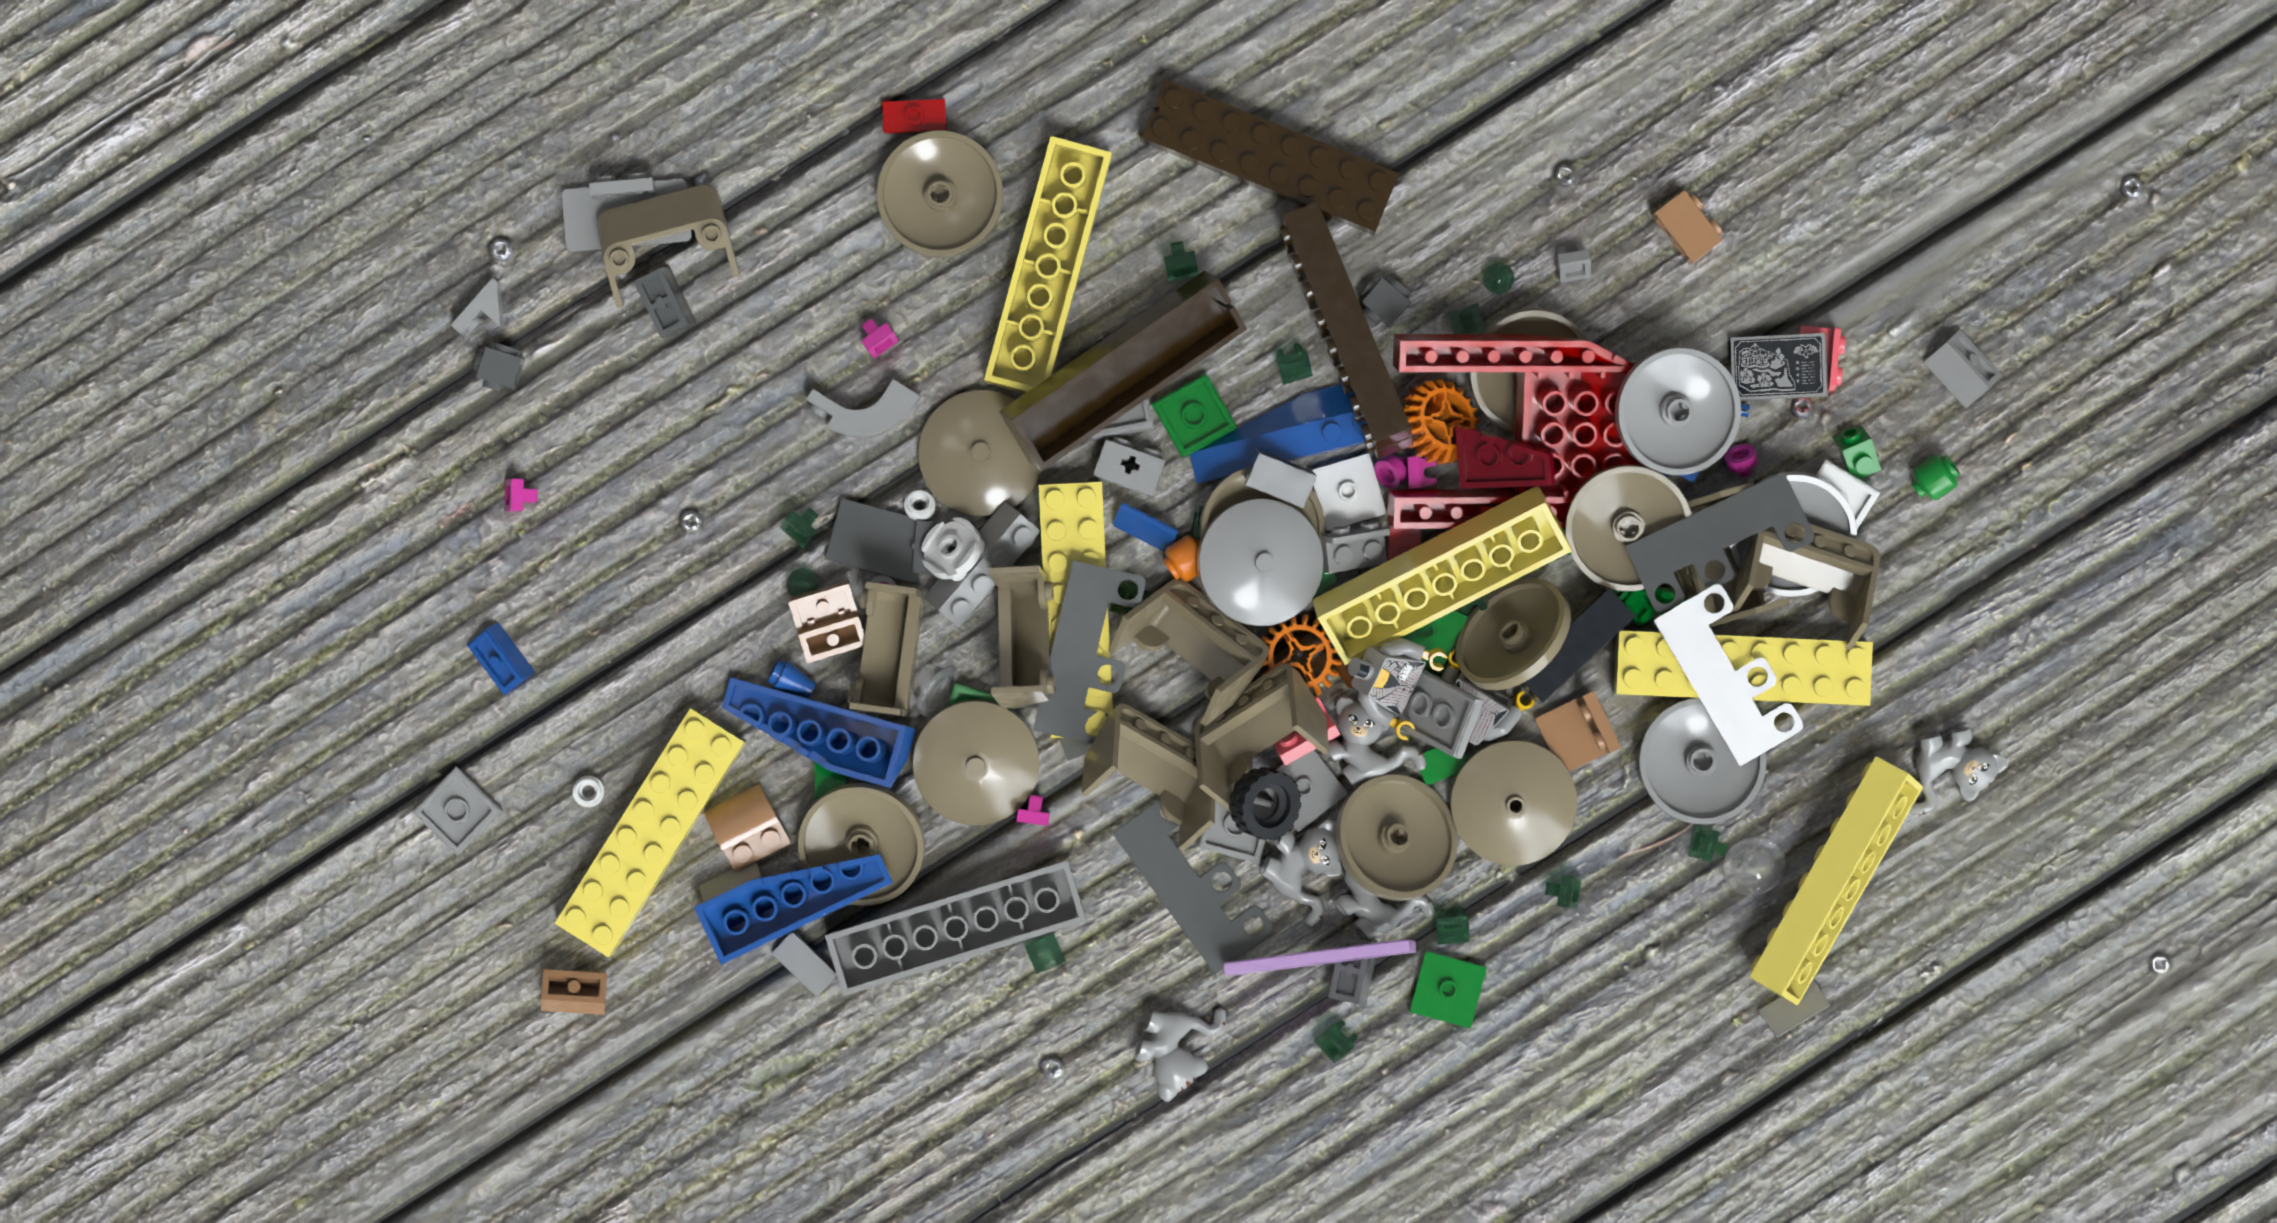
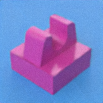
M870 318L861 325L868 335L861 342L873 359L899 342L887 323L878 328L872 318Z
M1420 457L1406 458L1407 490H1420L1421 488L1436 484L1437 480L1435 478L1428 479L1424 476V469L1435 467V461L1426 463L1425 459Z
M524 479L505 480L504 512L523 511V503L538 502V489H523Z
M1030 795L1028 810L1018 809L1017 822L1048 826L1050 813L1041 812L1043 796Z

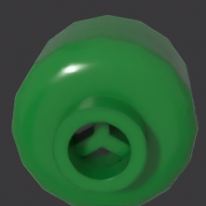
M1934 453L1913 468L1915 480L1911 484L1921 498L1927 495L1932 500H1939L1958 486L1957 477L1960 475V472L1946 454L1941 456Z

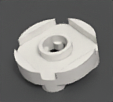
M957 517L952 518L954 521L947 524L943 521L936 524L928 532L922 543L921 550L924 552L923 565L935 577L944 580H962L967 572L976 564L980 554L985 550V542L981 539L980 532L968 520ZM950 545L956 546L955 550L949 553L948 547Z

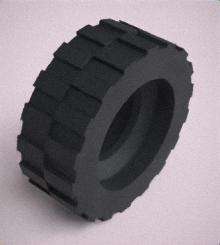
M1266 767L1253 768L1247 774L1244 773L1241 779L1235 783V788L1230 795L1229 810L1232 814V821L1236 823L1235 826L1244 833L1261 840H1275L1276 837L1284 836L1294 826V822L1299 817V809H1301V793L1298 791L1296 782L1292 781L1290 776ZM1270 788L1277 795L1276 808L1270 817L1260 819L1253 811L1254 801L1261 790Z

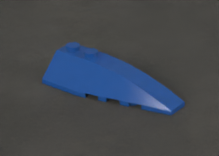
M1341 384L1304 393L1242 425L1235 431L1190 455L1196 483L1199 484L1224 478L1239 469L1248 467L1255 448L1291 462L1365 444L1360 427L1363 423H1356L1350 408L1349 397L1351 393L1345 395Z
M731 677L722 704V708L762 730L779 742L786 744L803 756L810 758L827 770L891 788L908 759L916 730Z
M877 854L753 879L695 906L694 909L722 965L892 884L893 880L881 855Z

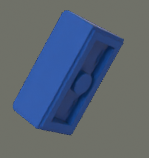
M1126 503L1121 504L1113 521L1114 527L1165 552L1168 546L1173 544L1178 534L1177 529Z
M499 623L486 628L467 644L503 695L508 694L535 673L534 669Z

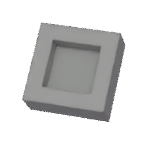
M1581 243L1576 244V251L1569 253L1565 252L1564 246L1559 247L1557 261L1560 283L1591 278V258L1588 249L1585 250Z

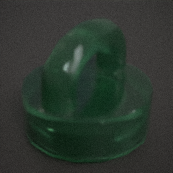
M1504 263L1492 264L1483 273V285L1491 294H1505L1514 283L1513 271Z
M797 569L787 579V588L793 597L817 590L819 587L817 576L809 569Z

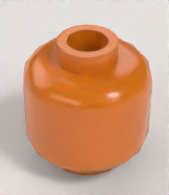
M1190 535L1184 536L1165 550L1166 558L1163 559V562L1175 580L1180 578L1182 581L1188 582L1198 576L1197 553L1200 540L1196 541Z

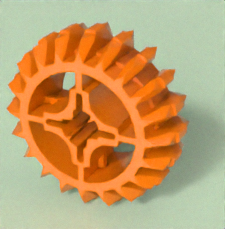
M1442 379L1423 382L1420 386L1414 387L1409 392L1410 395L1402 400L1405 404L1402 408L1411 427L1413 445L1407 448H1416L1415 457L1425 456L1426 463L1435 461L1437 465L1458 461L1456 433L1454 432L1453 437V429L1458 424L1476 429L1475 426L1481 421L1474 417V413L1478 408L1471 407L1469 404L1472 397L1463 396L1464 388L1458 387L1455 389L1454 382L1444 383Z
M1306 614L1302 616V624H1297L1296 616L1290 618L1291 625L1286 626L1285 621L1278 623L1281 627L1280 631L1270 626L1268 631L1274 637L1269 639L1262 636L1261 638L1262 641L1269 645V654L1263 666L1268 665L1269 670L1262 673L1261 676L1291 660V656H1294L1292 653L1294 647L1291 644L1293 642L1300 652L1305 650L1307 652L1312 648L1315 650L1308 654V658H1305L1307 660L1305 666L1308 672L1299 662H1292L1290 665L1302 672L1307 680L1306 685L1308 688L1313 687L1316 695L1322 693L1318 686L1320 682L1329 688L1332 684L1325 677L1328 674L1332 677H1338L1339 673L1332 670L1331 666L1332 664L1342 665V660L1333 659V654H1338L1335 648H1331L1330 643L1332 642L1325 636L1324 628L1321 631L1317 629L1320 624L1318 618H1315L1312 626L1307 625L1308 615ZM1292 631H1307L1315 635L1320 641L1310 646H1302L1298 643ZM1283 636L1287 642L1289 654L1287 658L1274 665V648L1278 640ZM1325 649V666L1316 678L1311 668L1310 660L1313 655Z

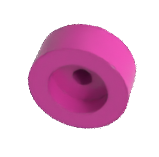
M1749 444L1733 446L1724 455L1728 470L1733 473H1739L1740 477L1750 476L1751 469L1758 463L1755 448Z
M1384 456L1374 466L1376 477L1384 486L1396 488L1407 477V463L1402 457Z

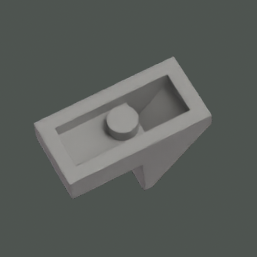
M492 278L451 324L461 335L465 336L467 332L473 334L482 324L483 319L480 317L484 313L504 329L501 285Z

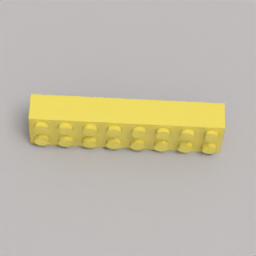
M1053 136L1050 137L985 374V383L1026 393L1053 375L1111 163L1112 152Z
M1102 482L1039 485L1042 566L1047 581L1053 582L1054 589L1053 600H1048L1049 657L1073 560L1106 568ZM1107 607L1096 655L1111 659L1110 651H1108L1110 648ZM1104 665L1098 671V679L1104 685L1112 684L1111 665ZM1088 688L1084 708L1098 711L1088 718L1085 731L1088 736H1097L1107 718L1105 713L1109 714L1113 710L1111 692ZM1051 735V738H1064L1060 736Z
M1535 486L1312 599L1318 620L1343 663L1347 665L1353 658L1363 657L1370 646L1381 647L1383 643L1399 639L1572 550L1539 486Z
M1619 631L1616 634L1613 695L1699 698L1661 632ZM1715 635L1735 671L1757 658H1764L1776 676L1775 685L1752 698L1753 701L1870 706L1873 642L1857 641L1852 650L1845 648L1846 641ZM1754 667L1747 674L1748 682L1755 687L1764 685L1768 678L1766 670L1762 667Z
M690 708L555 924L605 956L611 957L747 742L695 709Z
M1877 756L1873 762H1869L1865 766L1861 775L1862 781L1857 790L1854 789L1849 794L1846 800L1847 807L1841 817H1837L1830 828L1831 835L1825 845H1821L1816 851L1813 867L1810 872H1806L1800 879L1798 893L1794 900H1790L1784 907L1782 921L1778 928L1775 927L1771 930L1767 938V947L1762 955H1758L1751 966L1752 973L1749 976L1751 979L1796 1006L1801 1002L1923 789V786L1909 773Z

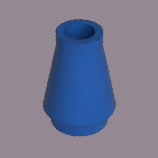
M778 659L767 679V682L773 684L772 688L801 695L807 699L816 685V681L810 679L788 660L783 662Z

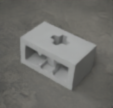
M1114 437L1113 441L1105 440L1093 477L1153 498L1165 465V460L1160 459L1161 453L1146 447L1143 448L1142 452L1130 448L1131 442L1118 437ZM1130 457L1135 458V464L1139 466V470H1132L1131 474L1125 473V467L1121 465L1122 461L1128 462Z

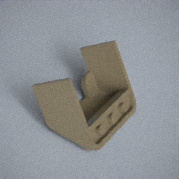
M701 184L609 208L600 214L597 220V230L616 308L623 307L625 303L618 275L625 274L633 268L636 260L633 245L694 229L696 239L703 248L717 250L725 247L733 278L740 276V269L720 195L713 186Z
M1754 482L1688 501L1691 515L1755 486ZM1727 547L1723 550L1734 571V577L1721 586H1723L1733 603L1738 574L1730 547ZM1712 560L1705 566V575L1710 580H1720L1725 574V566L1718 560ZM1693 563L1674 572L1687 600L1707 589L1704 587ZM1752 590L1738 612L1731 611L1711 623L1709 627L1790 604L1789 598L1766 604L1762 591ZM1711 593L1705 598L1704 607L1710 613H1718L1724 607V599L1720 594Z
M1791 523L1785 529V537L1791 543H1799L1805 537V529L1799 523ZM1812 524L1809 525L1814 533V540L1810 544L1792 552L1786 551L1783 548L1773 526L1754 534L1739 572L1732 611L1738 612L1752 590H1764L1770 583L1773 575L1830 594L1828 602L1830 612L1836 618L1850 623L1845 648L1852 650L1869 624L1880 564L1878 550L1869 543Z
M1040 566L989 568V575L998 587L1000 687H991V695L1002 709L1017 708L1049 701L1050 694H1055L1056 691L1055 676L1050 675L1048 600H1053L1054 598L1053 582L1047 581V577Z
M1182 580L1170 581L1125 614L1108 650L1114 654L1130 641H1133L1140 648L1147 651H1156L1167 645L1211 680L1205 690V695L1210 703L1200 722L1204 726H1207L1236 702L1263 666L1269 654V648L1264 641L1239 622L1222 614L1206 596Z
M866 582V589H863L861 597V608L866 609L867 615L859 678L856 684H850L848 694L849 709L907 717L912 695L924 592L917 588Z
M1288 663L1279 665L1249 684L1236 702L1207 726L1200 723L1204 716L1203 714L1196 722L1194 728L1198 787L1230 813V795L1234 790L1235 783L1241 779L1244 773L1247 774L1252 769V757L1296 730L1324 755L1330 752L1326 715L1300 673Z
M1127 704L1117 705L1107 716L1084 758L1082 794L1088 796L1104 780H1107L1114 771L1126 776L1160 796V807L1163 816L1167 820L1180 825L1179 849L1184 851L1215 823V800L1198 787L1195 743Z

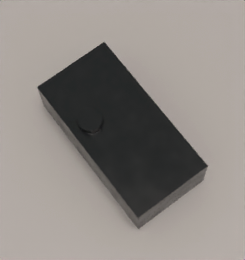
M1610 588L1604 590L1570 622L1567 637L1552 661L1534 677L1520 684L1521 687L1534 698L1537 704L1544 703L1623 629L1635 615Z

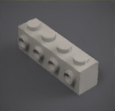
M1005 501L979 531L981 539L985 542V550L980 554L978 561L967 572L966 576L960 581L939 578L923 597L958 628L972 616L974 609L993 591L996 584L989 575V568L1013 567L1015 561L1025 549L1034 543L1036 536L1041 532Z

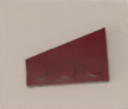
M1461 424L1455 426L1461 489L1552 486L1555 484L1553 452Z

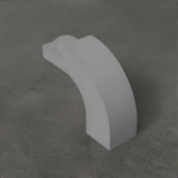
M893 379L880 400L871 407L862 410L846 409L812 389L806 400L812 404L809 410L823 419H826L827 415L832 416L826 426L829 430L851 438H871L883 435L903 423L915 409L921 397Z

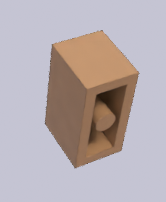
M1684 190L1657 210L1652 217L1690 266L1723 241L1720 237V234L1723 232L1713 218L1707 220L1701 212L1703 205L1693 193L1688 195Z
M543 969L541 1011L605 1015L607 973Z

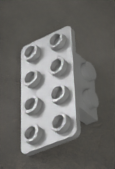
M634 173L628 175V180L616 181L615 176H601L596 178L597 182L589 183V187L565 189L561 196L566 248L570 252L601 250L597 220L603 211L688 188L687 182L684 179L655 181L652 177L647 178V173ZM689 230L633 245V247L688 242L692 238V231Z

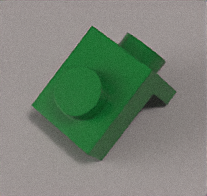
M1862 426L1848 428L1833 438L1841 452L1848 472L1861 479L1881 470L1872 439Z

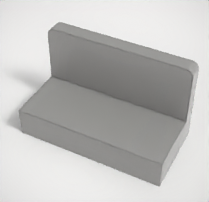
M1960 329L1924 362L1966 408L1988 391L2003 376Z

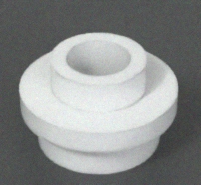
M923 490L911 492L904 501L905 513L912 520L924 521L929 519L935 511L933 496ZM917 503H922L925 505V508L923 510H916L914 506Z
M594 776L581 777L573 786V797L583 807L598 805L605 794L602 782ZM588 785L592 786L595 790L594 795L590 798L586 797L583 793L584 788Z

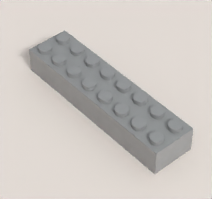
M1069 860L836 931L825 935L842 994L846 996L1087 921Z

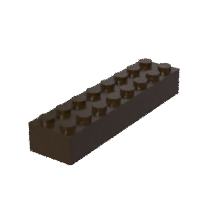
M1164 79L1154 104V110L1158 111V113L1151 111L1141 136V142L1301 207L1318 202L1324 216L1373 236L1375 235L1399 173Z
M1318 202L1282 215L1284 226L1279 227L1282 235L1283 246L1287 255L1293 253L1291 255L1292 266L1298 282L1305 281V283H1302L1305 291L1306 302L1310 311L1316 309L1314 312L1315 323L1321 338L1328 337L1325 341L1328 347L1329 358L1333 367L1337 365L1340 367L1337 368L1338 378L1344 394L1351 393L1349 397L1350 408L1356 423H1363L1360 427L1368 452L1374 450L1377 459L1412 446L1411 427Z
M1204 270L1000 410L999 413L1028 462L1043 471L1246 331L1247 328L1235 306L1229 304L1231 299L1219 278Z

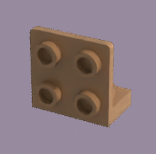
M1594 691L1573 699L1535 719L1549 750L1563 762L1569 772L1607 753H1612L1622 748Z

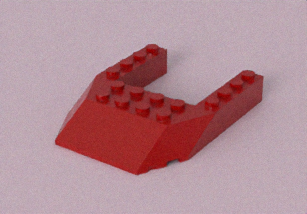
M1394 334L1393 366L1398 372H1517L1515 441L1553 452L1555 484L1539 487L1562 528H1565L1567 510L1574 494L1587 479L1601 470L1616 465L1635 464L1644 466L1628 452L1622 443L1615 420L1617 394L1624 378L1635 365L1634 363L1584 339L1524 334ZM1535 486L1513 487V489L1388 490L1387 521L1393 529H1452Z

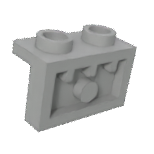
M1378 521L1360 523V528L1350 530V526L1331 528V533L1321 535L1324 572L1335 573L1381 565L1387 562L1384 536L1390 535V528L1380 526Z

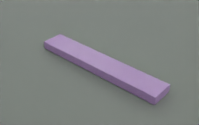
M1402 939L1231 961L1224 964L1225 975L1236 976L1416 953V942L1411 939Z

